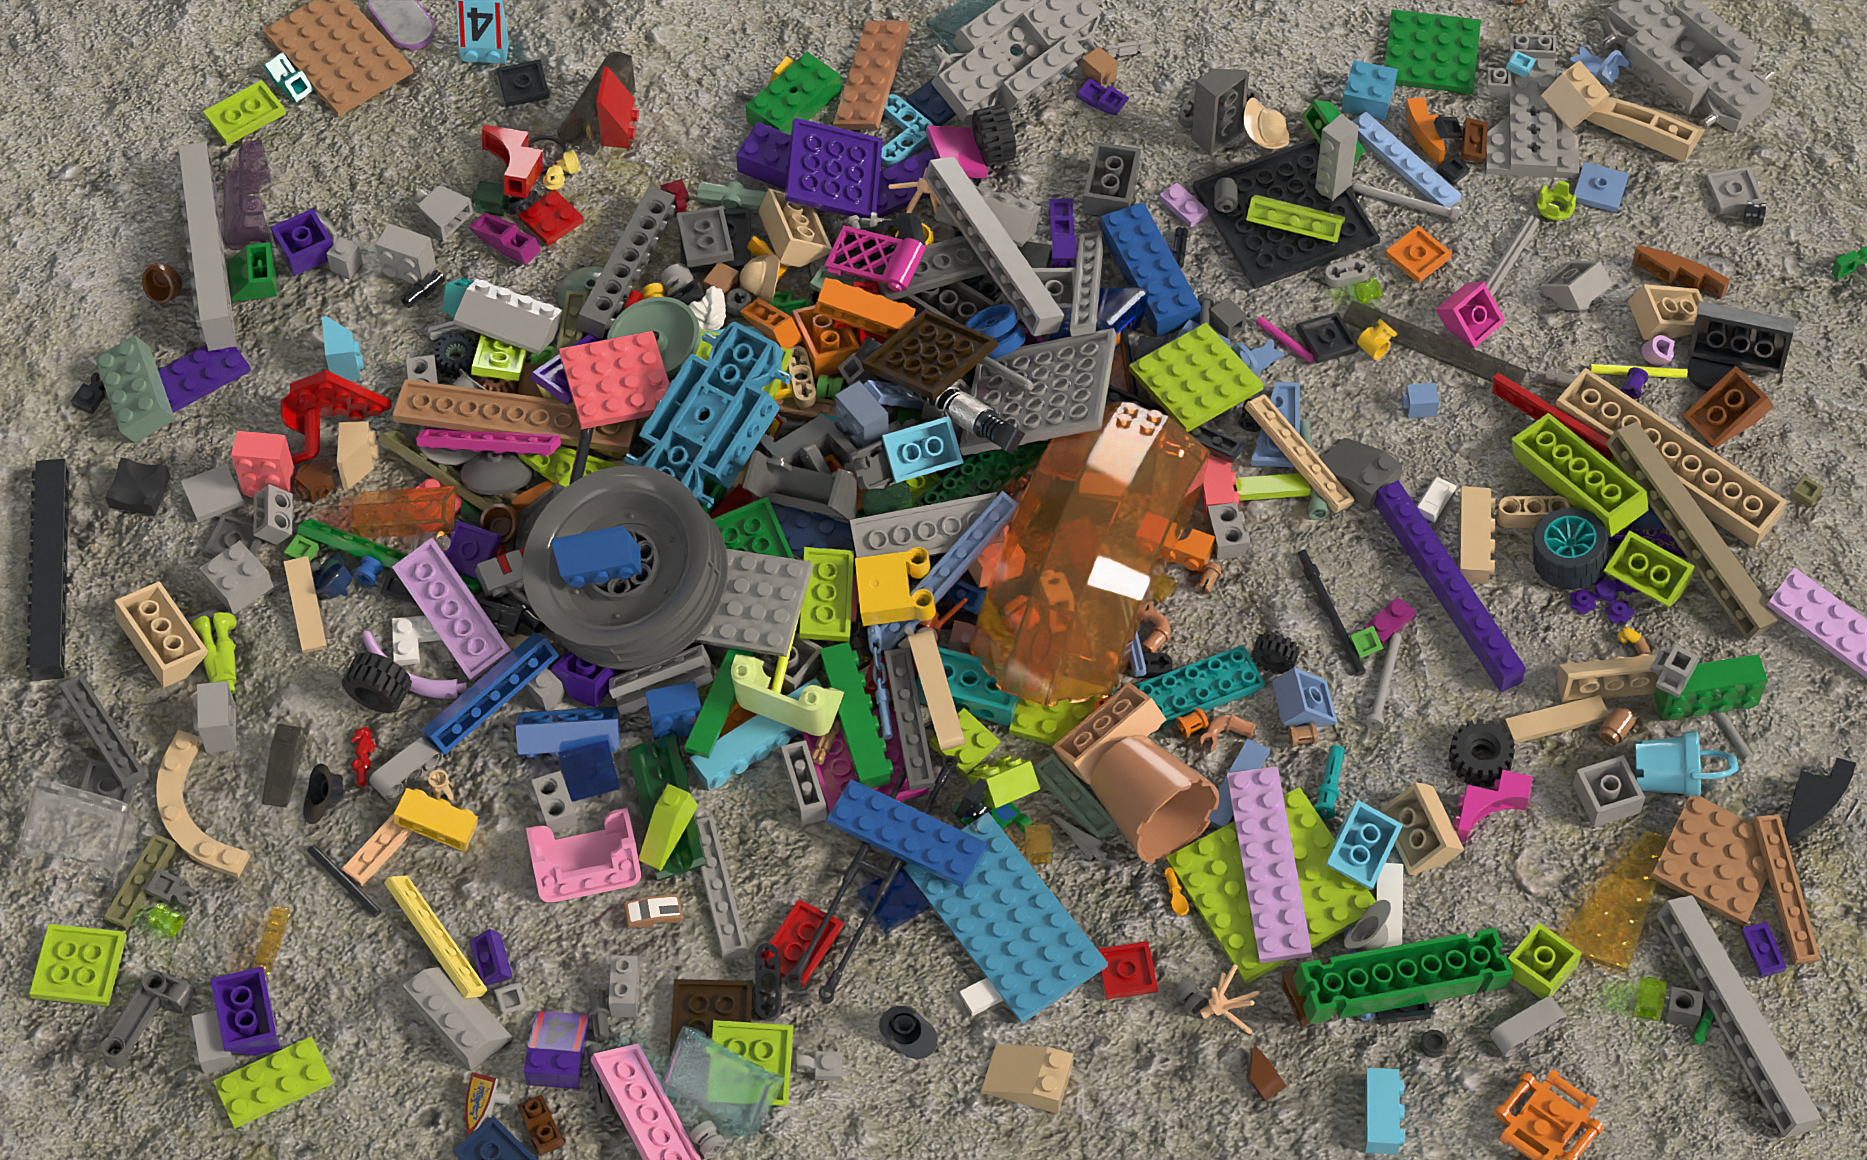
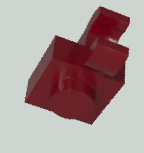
M682 179L660 185V190L675 195L673 205L676 206L677 213L687 211L686 202H689L690 199Z

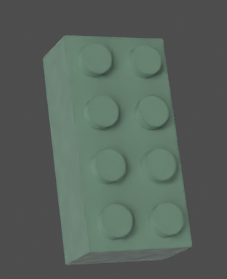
M133 335L95 358L117 425L122 434L134 443H137L175 420L151 349L141 339Z

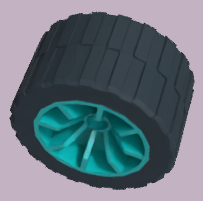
M1576 507L1560 508L1542 517L1533 533V563L1540 578L1549 585L1563 590L1583 589L1597 582L1603 576L1604 569L1608 564V532L1602 520L1594 513H1590L1585 509H1577Z

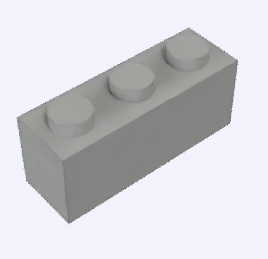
M806 740L781 746L783 765L802 826L826 820V803Z

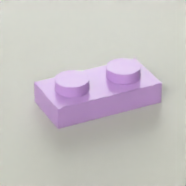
M1175 183L1160 194V201L1190 228L1208 216V209L1178 183Z

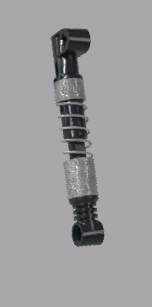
M866 336L854 356L863 361L882 344ZM897 385L901 390L914 398H919L922 403H927L930 408H935L938 413H943L945 417L949 415L951 421L973 435L990 440L1012 455L1025 436L1024 432L999 418L993 409L953 385L934 401Z

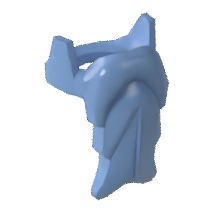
M1585 47L1579 49L1578 56L1570 58L1572 64L1580 60L1593 76L1604 85H1611L1617 79L1619 65L1628 67L1630 63L1618 50H1614L1605 60H1602L1598 56L1591 55Z
M1272 339L1268 340L1261 348H1255L1252 351L1240 341L1230 347L1256 376L1263 369L1269 367L1270 363L1284 357L1282 351L1274 349V341Z

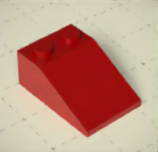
M604 67L596 102L602 146L629 148L631 139H635L636 127L634 122L639 120V108L635 106V98L609 67Z

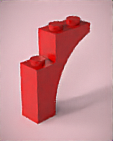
M484 125L482 128V149L500 158L507 166L504 174V195L527 198L543 170V150L528 148V132Z

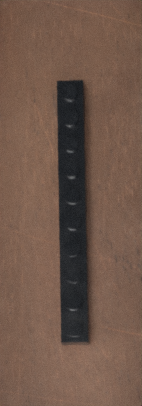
M65 458L36 461L35 471H32L31 474L32 483L35 485V491H31V502L34 505V511L30 512L34 531L30 532V543L33 546V552L29 553L32 573H29L28 580L32 593L28 594V605L31 608V614L27 615V624L29 630L31 629V635L27 636L26 639L27 648L30 651V657H26V668L28 672L32 673L35 681L65 678L70 471Z

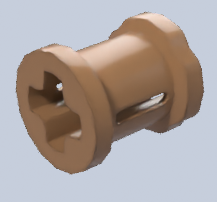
M1314 722L1298 727L1288 725V736L1292 748L1297 747V744L1318 743V734Z

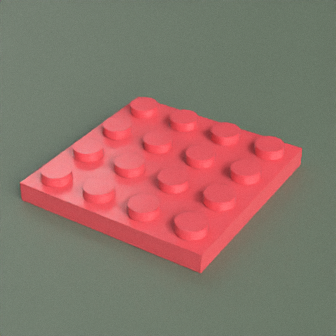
M653 331L559 349V356L581 430L651 416L655 411L656 404L662 400L668 390V377Z

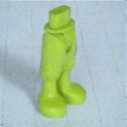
M219 612L213 614V623L217 633V644L215 645L211 634V620L207 616H201L192 621L190 626L197 636L201 638L202 643L208 650L203 663L210 683L228 681L231 693L233 694L235 693L234 684L237 682L234 655L236 645L228 637V631L236 627V617L230 613Z

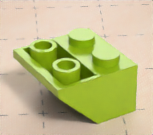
M1001 756L996 759L997 763L990 766L988 764L980 765L974 768L973 773L967 775L972 786L979 778L988 784L984 791L987 796L983 800L984 804L988 807L998 808L1040 790L1031 761L1021 759V757Z

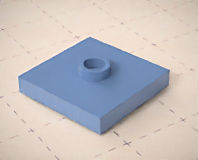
M1584 162L1574 192L1576 202L1617 213L1629 173Z

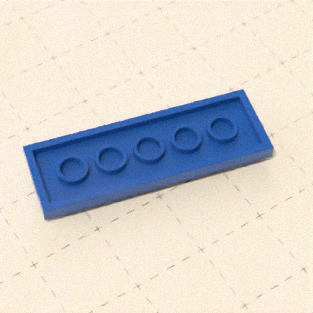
M853 779L849 781L826 819L828 825L961 888L965 887L988 848L987 842Z

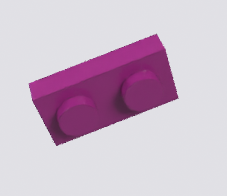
M1396 597L1364 626V629L1374 626L1383 646L1391 639L1393 633L1401 630L1415 617L1416 611L1399 597Z

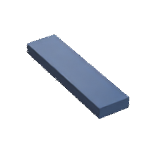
M1247 739L1228 773L1261 769L1270 754V748ZM1227 775L1218 789L1219 803L1217 810H1212L1208 817L1211 821L1209 825L1217 829L1230 824L1234 817Z

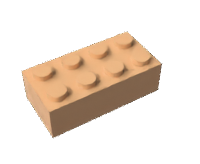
M1129 682L1052 747L1065 766L1090 785L1096 765L1110 748L1121 740L1133 735L1148 736L1150 733L1155 732L1166 721V718L1150 696Z

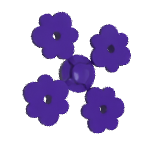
M1604 572L1603 576L1594 583L1597 585L1595 594L1588 593L1585 589L1570 594V607L1577 609L1578 613L1585 615L1589 610H1595L1598 597L1601 600L1609 601L1608 607L1605 608V614L1609 615L1608 619L1611 623H1627L1629 618L1634 615V609L1628 606L1627 601L1620 602L1614 598L1617 595V591H1624L1626 595L1639 591L1615 579L1616 583L1610 580H1603L1607 575Z

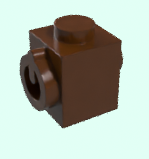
M315 460L312 464H304L297 471L294 478L297 484V493L303 499H309L313 504L320 499H324L336 487L333 473L318 460Z

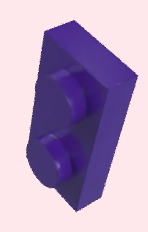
M1764 922L1742 928L1741 935L1760 978L1785 972L1787 966L1768 923Z

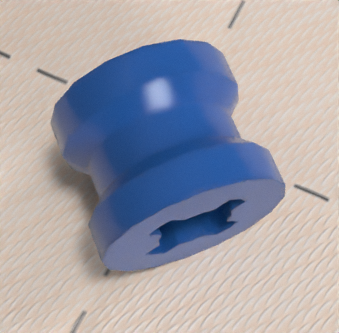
M363 556L360 560V567L354 570L353 576L364 585L374 586L377 581L376 576L381 574L384 567L375 558Z

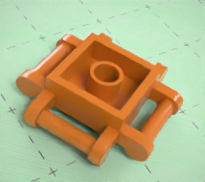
M1554 1069L1551 1070L1542 1084L1533 1075L1524 1072L1519 1078V1084L1509 1097L1493 1111L1497 1119L1509 1126L1502 1133L1499 1141L1504 1145H1511L1531 1160H1578L1596 1135H1600L1604 1130V1126L1600 1121L1588 1116L1596 1106L1598 1099L1592 1095L1589 1097L1559 1077L1560 1073ZM1554 1085L1583 1105L1581 1110H1578L1550 1090L1551 1087ZM1529 1089L1534 1094L1521 1109L1517 1117L1513 1116L1510 1113L1511 1110ZM1584 1127L1586 1131L1570 1152L1564 1151L1579 1129Z

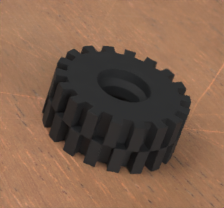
M1478 719L1477 724H1474L1473 720L1467 722L1466 727L1462 724L1458 732L1455 731L1451 740L1448 758L1449 762H1451L1450 767L1452 771L1457 769L1456 776L1459 779L1464 776V782L1467 784L1470 781H1475V786L1480 787L1481 782H1485V787L1491 786L1493 780L1495 782V778H1501L1502 770L1509 771L1511 769L1515 754V744L1513 739L1510 740L1511 734L1508 731L1503 733L1504 727L1499 724L1495 727L1493 726L1494 721L1489 720L1488 724H1483V719ZM1483 748L1491 753V758L1479 760L1471 752L1473 749Z

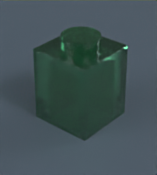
M479 181L477 190L474 189L472 193V203H475L476 212L480 214L485 212L490 215L504 217V206L509 199L508 195H504V184Z

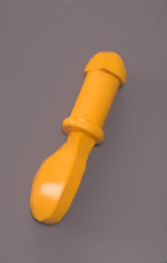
M1168 867L1164 871V877L1169 886V893L1173 894L1171 901L1172 909L1176 915L1184 916L1189 911V904L1180 893L1181 887L1179 886L1175 870Z

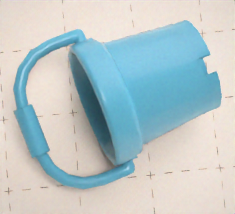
M1697 731L1684 732L1682 736L1635 740V777L1642 791L1684 794L1685 797H1689V795L1699 797L1701 794V779L1724 778L1739 770L1736 756L1724 751L1700 750L1699 734ZM1700 756L1727 759L1729 769L1721 772L1701 773Z

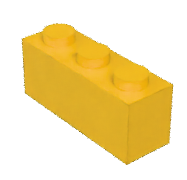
M406 788L394 813V824L462 852L466 851L478 822V816H475L472 811L465 808L460 810L451 806L444 799H433L419 789L411 790Z

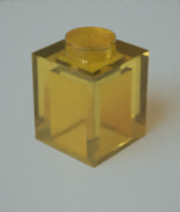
M1034 823L1030 826H1025L1024 839L1027 862L1030 865L1052 864L1051 825Z

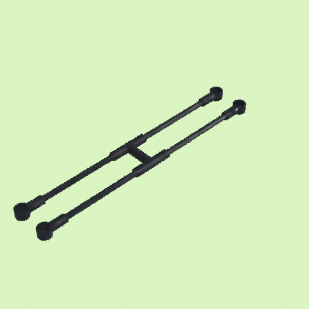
M947 755L943 758L942 769L921 812L928 813L940 788L944 787L950 774L957 770L958 762L956 757ZM951 762V763H953L954 765H953V766H947L946 763ZM905 766L889 796L893 799H896L907 778ZM863 842L842 879L841 887L804 955L799 958L793 971L788 972L785 977L787 988L796 990L801 986V976L809 963V957L848 885L852 884L858 871L881 879L882 881L875 892V898L841 962L831 974L826 985L819 989V1000L823 1004H830L834 1000V991L849 958L881 899H884L904 860L895 856L887 871L865 862L864 860L871 849V844ZM791 978H796L798 980L795 983L789 982ZM825 992L831 994L829 997L822 996Z

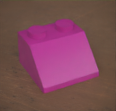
M1485 282L1465 283L1436 309L1446 329L1471 348L1477 347L1506 321Z

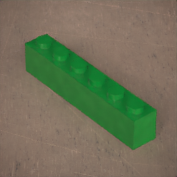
M849 642L820 649V662L828 688L830 689L831 687L844 692L837 711V717L857 782L872 789L889 785L890 775L894 774L891 760H886L884 752H887L884 738H879L877 730H880L877 716H872L870 708H873L871 696L869 693L865 694L863 687L866 686L863 672H858L856 666L859 665L856 650H851Z

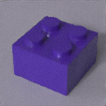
M313 208L270 227L274 243L294 276L328 261L327 252L333 246V241Z

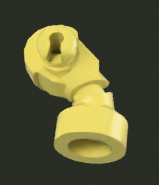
M574 150L564 152L562 159L556 161L557 164H553L548 169L546 176L543 177L545 187L551 190H558L565 184L564 172L574 174L581 171L579 160Z

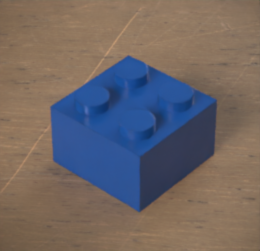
M695 681L645 691L654 740L674 732L677 733L678 737H689L701 711Z

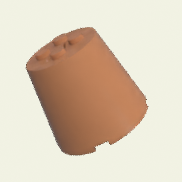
M1133 735L1115 744L1100 759L1091 777L1092 790L1136 854L1148 863H1154L1159 858H1163L1166 861L1167 856L1194 843L1211 821L1208 817L1212 810H1217L1219 803V792L1212 782L1145 735Z

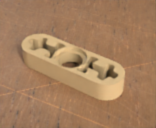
M793 346L790 348L792 349V358L788 369L789 374L792 375L791 383L794 401L798 406L808 408L816 402V389L808 353L801 346ZM794 356H798V358L800 359V365H796V359ZM803 373L808 377L804 380H797L794 376ZM806 388L808 397L802 395V389Z

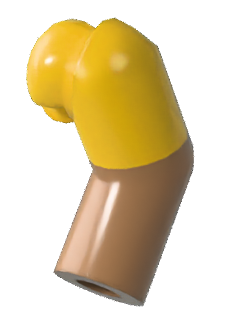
M1625 627L1623 631L1618 632L1617 637L1622 644L1630 641L1638 655H1651L1643 635L1630 627Z

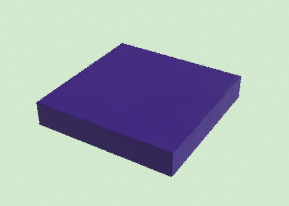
M457 520L443 553L458 573L478 580L475 573L477 564L493 559L502 536Z

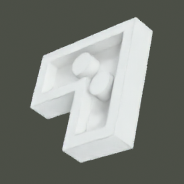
M425 615L392 619L394 662L398 665L420 664L419 642L442 640Z

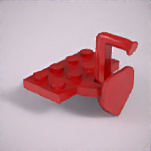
M328 370L290 383V392L280 402L281 419L287 428L305 435V450L294 454L290 452L293 465L313 459L319 454L320 417L341 415L348 418L351 422H361L365 418L378 416L382 412L392 409V400Z

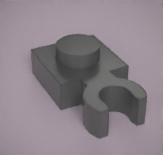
M158 868L146 888L147 894L168 904L174 898L183 908H188L189 902L182 899L185 894L193 897L196 895V891L192 887H180L182 879Z

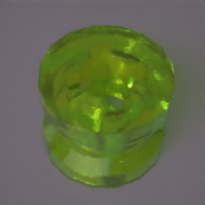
M1375 277L1368 278L1365 283L1359 282L1355 284V293L1362 305L1369 304L1373 299L1379 300L1383 296L1382 288Z

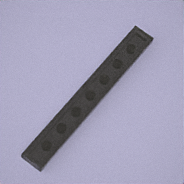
M1352 300L1343 316L1344 323L1363 331L1369 327L1375 328L1378 324L1377 321L1381 319L1397 333L1389 341L1492 383L1493 377L1500 373L1521 386L1527 373L1526 369Z

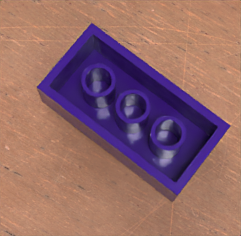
M757 122L736 154L737 172L785 190L791 135Z

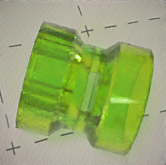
M159 903L151 911L148 925L155 929H162L163 934L172 938L181 930L185 916L178 911L172 912L169 906Z

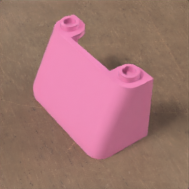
M627 808L608 813L604 819L605 830L556 840L552 830L547 826L526 828L538 893L543 901L548 903L631 887L639 882L641 871Z

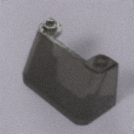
M612 52L606 56L557 129V135L564 145L593 156L598 151L599 142L594 139L592 120L597 113L596 102L604 67H609L632 96L636 92L632 56L622 52Z

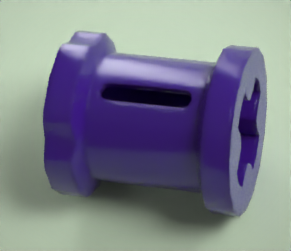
M1633 367L1628 370V379L1622 385L1621 392L1632 399H1639L1642 395V386L1648 381L1649 376L1645 370Z

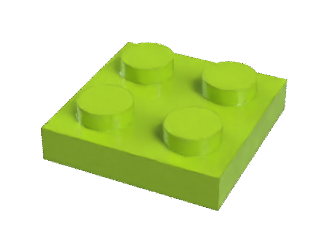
M963 708L957 716L966 744L941 751L937 735H935L930 740L929 745L943 758L947 755L956 757L958 762L957 771L966 778L974 768L1000 745L1001 741Z

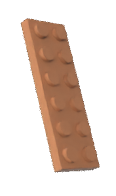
M908 21L865 22L833 122L834 127L845 130H878L910 26Z

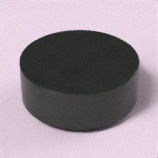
M1429 1030L1423 1034L1420 1047L1426 1056L1438 1058L1446 1052L1448 1040L1441 1031Z

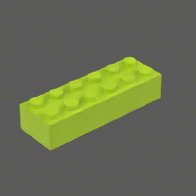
M1546 414L1511 439L1514 458L1561 497L1566 498L1573 507L1594 513L1602 520L1610 537L1648 511L1647 491L1551 414Z

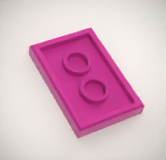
M927 126L925 132L936 159L954 157L968 178L987 177V167L969 127Z

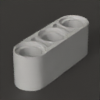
M420 737L376 770L369 782L386 800H392L435 768L441 762L443 754L427 737Z
M1548 996L1498 1025L1489 1036L1503 1055L1510 1057L1558 1029L1566 1022L1567 1016L1555 1000Z

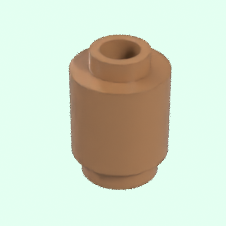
M1623 707L1614 708L1600 727V738L1610 745H1616L1621 742L1635 723L1633 714Z

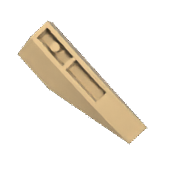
M1608 97L1603 106L1585 119L1682 162H1686L1705 128L1665 111L1640 106L1612 97Z

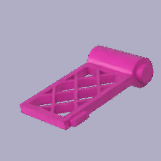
M843 225L824 266L829 274L841 276L842 273L885 283L888 284L887 287L890 290L899 293L907 290L926 247L921 242L912 238L902 240ZM847 235H855L857 240L845 246L844 241ZM870 240H875L877 245L865 251L863 244ZM890 245H896L894 252L885 256L883 249ZM860 246L862 253L850 258L848 251ZM880 251L882 258L870 263L868 256ZM845 253L847 260L841 264H835L836 258ZM865 258L867 265L861 269H855L853 264ZM885 263L886 269L883 275L875 274L873 269Z

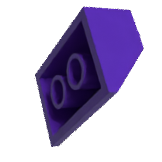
M263 966L210 978L224 1051L256 1056L281 1050L268 982Z

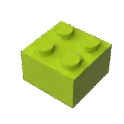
M1538 922L1508 957L1513 972L1511 978L1540 999L1548 996L1552 997L1578 967L1582 952Z

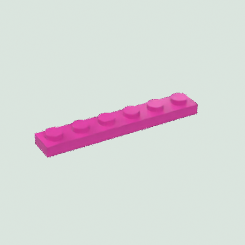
M428 427L416 437L417 446H424L428 449L440 447L449 448L453 451L460 449H471L473 452L490 450L495 453L507 451L516 452L520 455L538 453L541 456H548L561 445L560 435L472 432Z

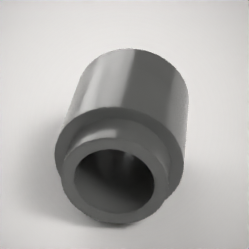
M1221 178L1214 186V206L1220 212L1228 213L1235 210L1238 206L1237 185L1231 178Z

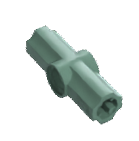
M730 181L726 185L701 182L698 187L697 202L721 205L724 210H740L743 208L758 211L767 191L745 188L743 184L736 181Z

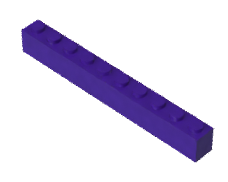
M1399 480L1377 489L1375 507L1498 690L1504 692L1521 684L1526 667Z

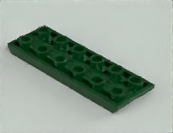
M1048 439L1018 445L1013 455L1004 449H994L973 454L918 497L915 503L921 507L994 492L998 496L1050 455L1057 446L1056 442Z
M676 732L628 749L646 834L655 805L668 784L691 794ZM695 813L662 870L659 871L654 868L658 881L707 865Z

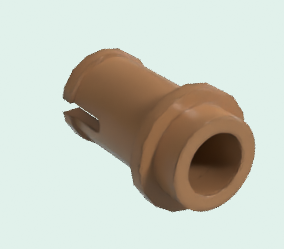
M1208 562V564L1204 565V572L1195 586L1196 590L1200 592L1204 584H1206L1202 593L1205 595L1210 594L1216 579L1222 575L1221 567L1214 562Z

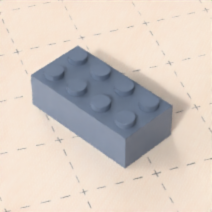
M860 381L835 395L836 406L834 408L837 418L835 423L842 435L846 434L856 449H861L882 439V435L889 434L887 411ZM876 451V452H874V453H873L872 455H870V456L873 457L874 455H876V454L879 453L880 451Z

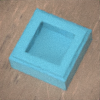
M1515 50L1506 69L1527 78L1536 59Z

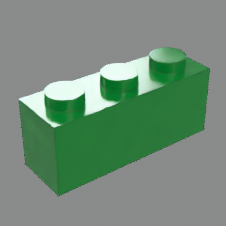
M1313 100L1301 117L1321 145L1322 129L1336 119L1340 113L1332 102ZM1358 139L1354 164L1365 152Z

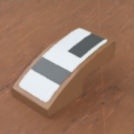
M679 895L641 898L625 902L623 905L627 928H652L655 923H680L683 918Z

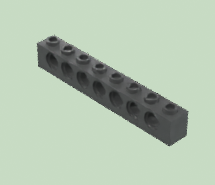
M649 185L582 307L576 329L601 339L610 330L615 321L614 317L616 314L620 315L623 310L624 299H628L633 290V282L637 283L640 279L642 265L647 266L651 256L649 252L656 249L659 242V234H664L668 224L667 219H672L675 213L676 206L673 205L675 195Z

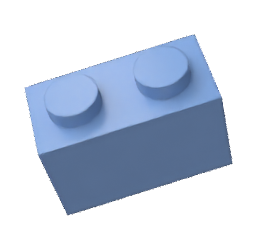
M1294 667L1272 681L1274 697L1277 700L1280 711L1279 717L1284 725L1298 727L1314 722L1317 728L1338 723L1326 679Z

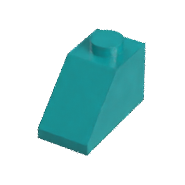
M457 278L447 283L442 312L450 313L449 316L455 317L466 289L475 280Z

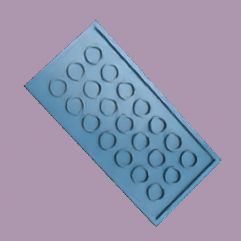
M988 812L961 830L988 843L987 850L964 888L911 863L903 868L909 879L983 975L994 986L1020 1023L1023 1024L1108 967V964Z

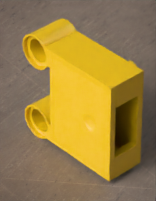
M914 547L905 552L855 558L863 626L914 619L928 621L935 616L936 608L933 594L929 590L920 589L910 596L909 574L913 578L922 579L931 570L929 554L926 549Z

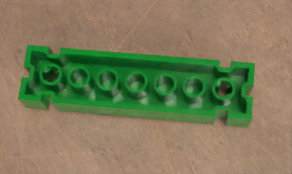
M1496 928L1476 931L1473 938H1468L1467 933L1331 957L1326 965H1322L1320 960L1303 962L1297 968L1293 979L1299 996L1305 995L1307 998L1303 1008L1310 1025L1329 1021L1335 1013L1339 1019L1476 994L1480 986L1484 987L1485 992L1503 989L1512 977L1513 972L1507 956L1499 955L1502 943Z

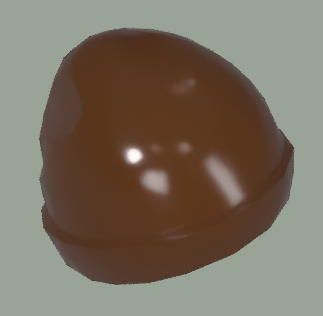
M156 262L145 269L142 276V285L145 294L152 302L163 304L168 303L179 295L182 288V279L173 267Z
M504 503L490 505L483 511L480 518V528L502 536L499 545L508 544L513 540L520 525L517 510L513 506Z

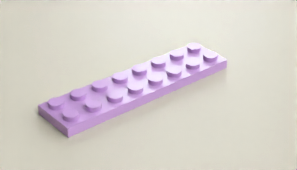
M1278 766L1227 773L1259 963L1311 957L1312 950Z

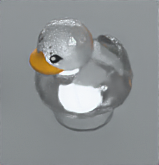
M427 531L422 535L415 536L412 542V549L414 551L430 538H433L441 550L446 551L451 545V540L443 531L438 533Z

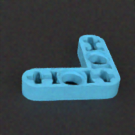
M889 94L883 114L904 131L882 148L881 164L887 168L906 160L927 144L929 139L925 131L928 125L933 126L928 119L895 94ZM905 115H910L914 119L907 122L901 118ZM903 141H911L913 143L909 147L901 145Z

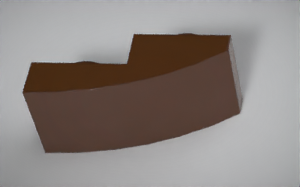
M542 1094L517 1105L540 1156L565 1145Z

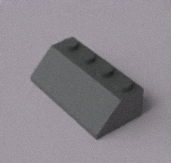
M1213 68L1206 74L1200 75L1196 80L1192 140L1210 155L1244 131L1243 116L1249 80V72L1247 70Z

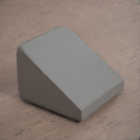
M519 981L494 989L502 1015L527 1008Z

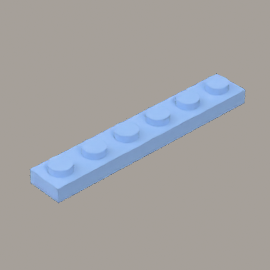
M1364 112L1352 121L1359 126L1358 137L1434 204L1450 208L1460 201L1461 193L1370 114Z

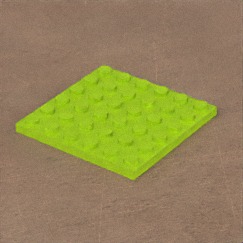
M1298 787L1283 795L1312 949L1348 930L1349 927L1355 926L1363 913L1376 900L1368 888L1326 866L1335 839L1302 789ZM1235 821L1166 857L1168 865L1175 870L1177 879L1232 965H1237L1236 971L1245 984L1290 961L1259 963Z

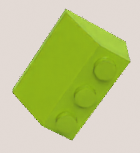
M1629 531L1607 564L1604 572L1670 608L1682 596L1694 577L1695 566Z

